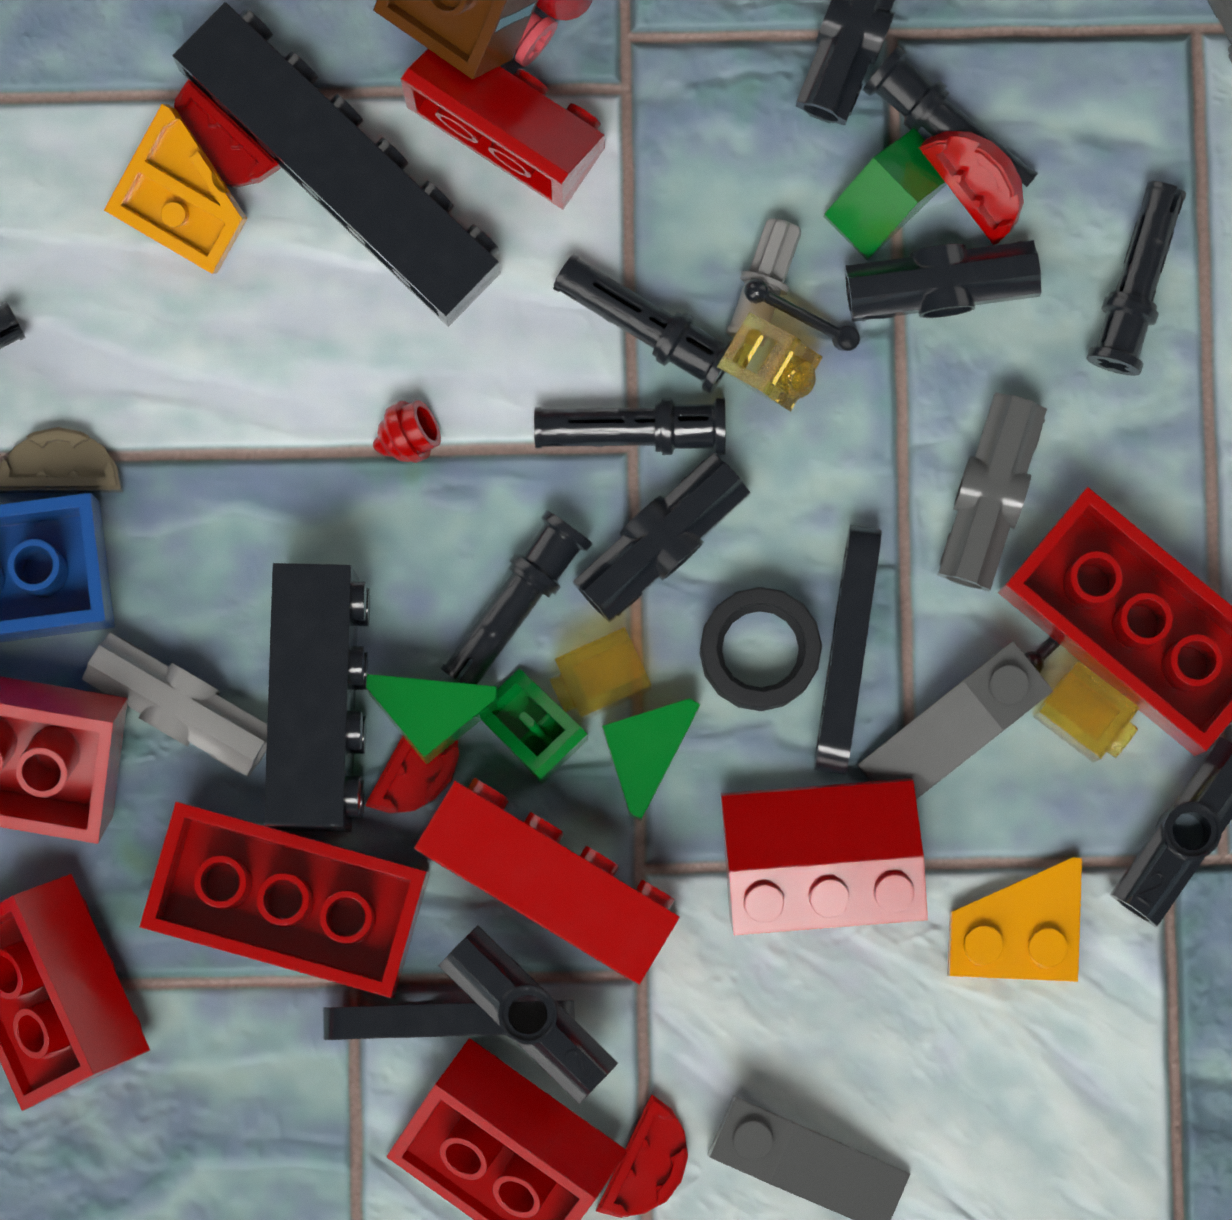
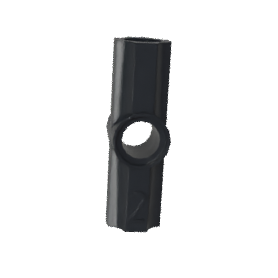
M831 0L816 39V43L819 46L797 98L796 107L805 111L809 116L821 121L846 125L860 94L870 64L875 65L895 14V12L891 11L895 0Z
M1034 240L1002 245L995 244L967 249L964 244L937 245L916 250L910 254V257L846 265L844 269L847 301L852 322L887 319L919 313L920 318L948 317L970 312L975 309V305L1040 297L1042 293L1040 263Z
M713 453L707 460H703L665 498L658 496L643 508L619 533L621 538L573 581V584L592 607L610 623L638 600L643 592L657 579L665 580L682 566L703 545L704 541L702 538L739 506L751 492L730 466Z
M1223 737L1218 738L1172 806L1159 817L1154 832L1110 894L1120 905L1154 927L1160 924L1205 857L1217 848L1221 834L1232 820L1231 742ZM1181 814H1189L1195 817L1203 828L1202 841L1194 850H1187L1181 847L1173 836V825Z
M479 925L438 965L503 1029L509 1038L514 1040L578 1104L618 1064L552 998L550 993L545 991ZM521 996H536L543 1001L547 1008V1021L543 1028L536 1033H522L515 1029L511 1023L510 1008L514 1001Z

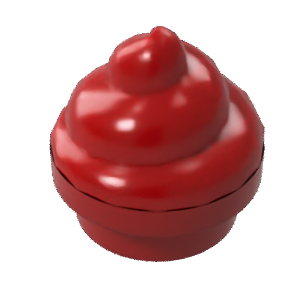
M401 400L385 410L384 419L378 425V437L373 441V448L383 456H392L402 462L417 463L427 459L431 454V449L440 445L441 434L433 413L424 402L416 400L408 403Z

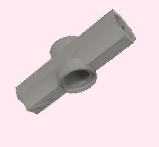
M110 632L103 642L98 645L89 660L82 680L108 695L128 698L127 706L140 713L139 719L188 747L192 743L209 753V756L248 777L265 755L267 749V724L218 696L219 690L175 664L171 663L168 667L149 656V653Z

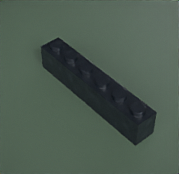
M224 2L172 55L178 70L277 161L280 167L449 327L501 274L499 261L494 257L499 251L498 246L475 224H472L465 230L448 213L454 208V205L434 184L427 180L420 187L403 171L409 164L408 161L390 142L381 137L375 144L358 128L363 122L362 117L346 100L336 94L329 101L313 85L318 76L304 60L292 51L284 58L267 41L273 36V33L253 12L246 8L239 15L230 5Z

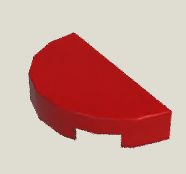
M187 80L175 98L174 108L226 186L238 188L260 183L281 169L277 161L192 81Z
M945 131L927 138L919 149L993 245L998 244L1017 224L1024 204L1022 180L1011 159L992 141L971 132Z
M402 736L365 807L388 814L415 812L437 800L453 780L459 760L458 740L426 765Z
M651 1094L625 1148L628 1152L614 1171L596 1208V1212L619 1218L645 1214L667 1202L682 1182L688 1159L685 1131L673 1110L653 1094Z

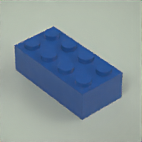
M91 493L0 504V643L115 628L100 502Z

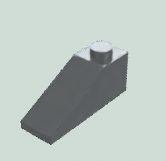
M1012 641L857 764V766L869 781L912 778L916 799H918L1051 694L1053 690L1015 642Z
M734 1095L708 1152L709 1158L852 1220H891L910 1177V1173Z

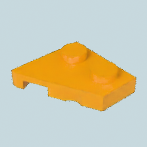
M161 104L104 209L107 213L211 274L218 273L248 219L177 110L168 104Z
M1072 857L1050 868L951 911L949 915L947 976L1078 982L1082 858Z

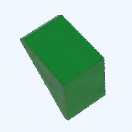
M911 129L873 157L823 216L867 261L947 185L919 149L925 139L914 129Z
M520 668L497 689V708L481 720L541 784L588 741V734Z
M367 674L366 688L369 695L426 765L497 708V686Z
M688 698L602 726L629 816L640 822L699 710L700 704Z

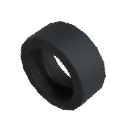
M756 587L735 592L716 606L704 625L699 654L704 676L720 697L738 708L766 711L783 707L804 693L819 669L822 642L817 622L802 602L782 590ZM755 612L771 613L786 621L795 633L798 644L797 661L790 674L777 684L765 687L746 685L735 678L726 666L722 652L724 636L732 623L746 614Z

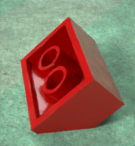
M427 49L407 68L400 78L408 109L562 210H564L605 149V135L598 131L601 123L596 117L576 104L570 103L565 109L545 96L549 89L536 77L522 69H517L513 75L499 66L475 79H471L437 54Z
M912 778L721 793L729 917L734 936L928 920L924 853L914 781Z
M72 874L17 893L0 902V1063L22 1111L107 1073L150 1051L142 1032L140 1020L132 1010L116 974L114 962L106 952L90 916L87 902L80 894Z
M469 1038L435 1083L386 1157L473 1220H581L597 1199L628 1150Z

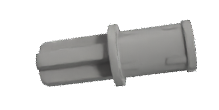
M769 219L766 222L749 271H742L740 279L745 284L730 326L726 330L729 336L748 344L764 346L765 336L775 308L765 302L751 303L745 297L744 288L750 280L758 278L768 285L769 291L778 296L787 295L789 287L784 282L801 237V229L798 226L782 219Z

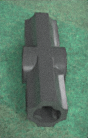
M997 392L993 395L975 456L970 455L953 506V510H956L957 513L951 533L949 532L937 576L969 588L988 592L991 590L1010 528H1015L1024 505L1031 481V474L1027 472L1039 442L1047 408L1036 404L1034 401L1015 395Z

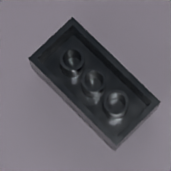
M273 563L264 825L276 830L351 832L352 818H363L364 780H360V776H353L354 754H365L366 716H362V711H355L356 690H367L368 652H364V646H357L358 626L369 627L370 588H366L365 581H359V577L352 565Z

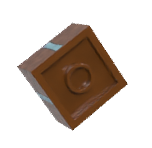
M377 0L373 11L465 75L475 79L513 59L538 0Z

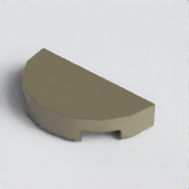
M55 427L33 432L27 436L26 440L15 446L6 460L3 459L0 464V493L123 492L119 468L106 448L81 431Z

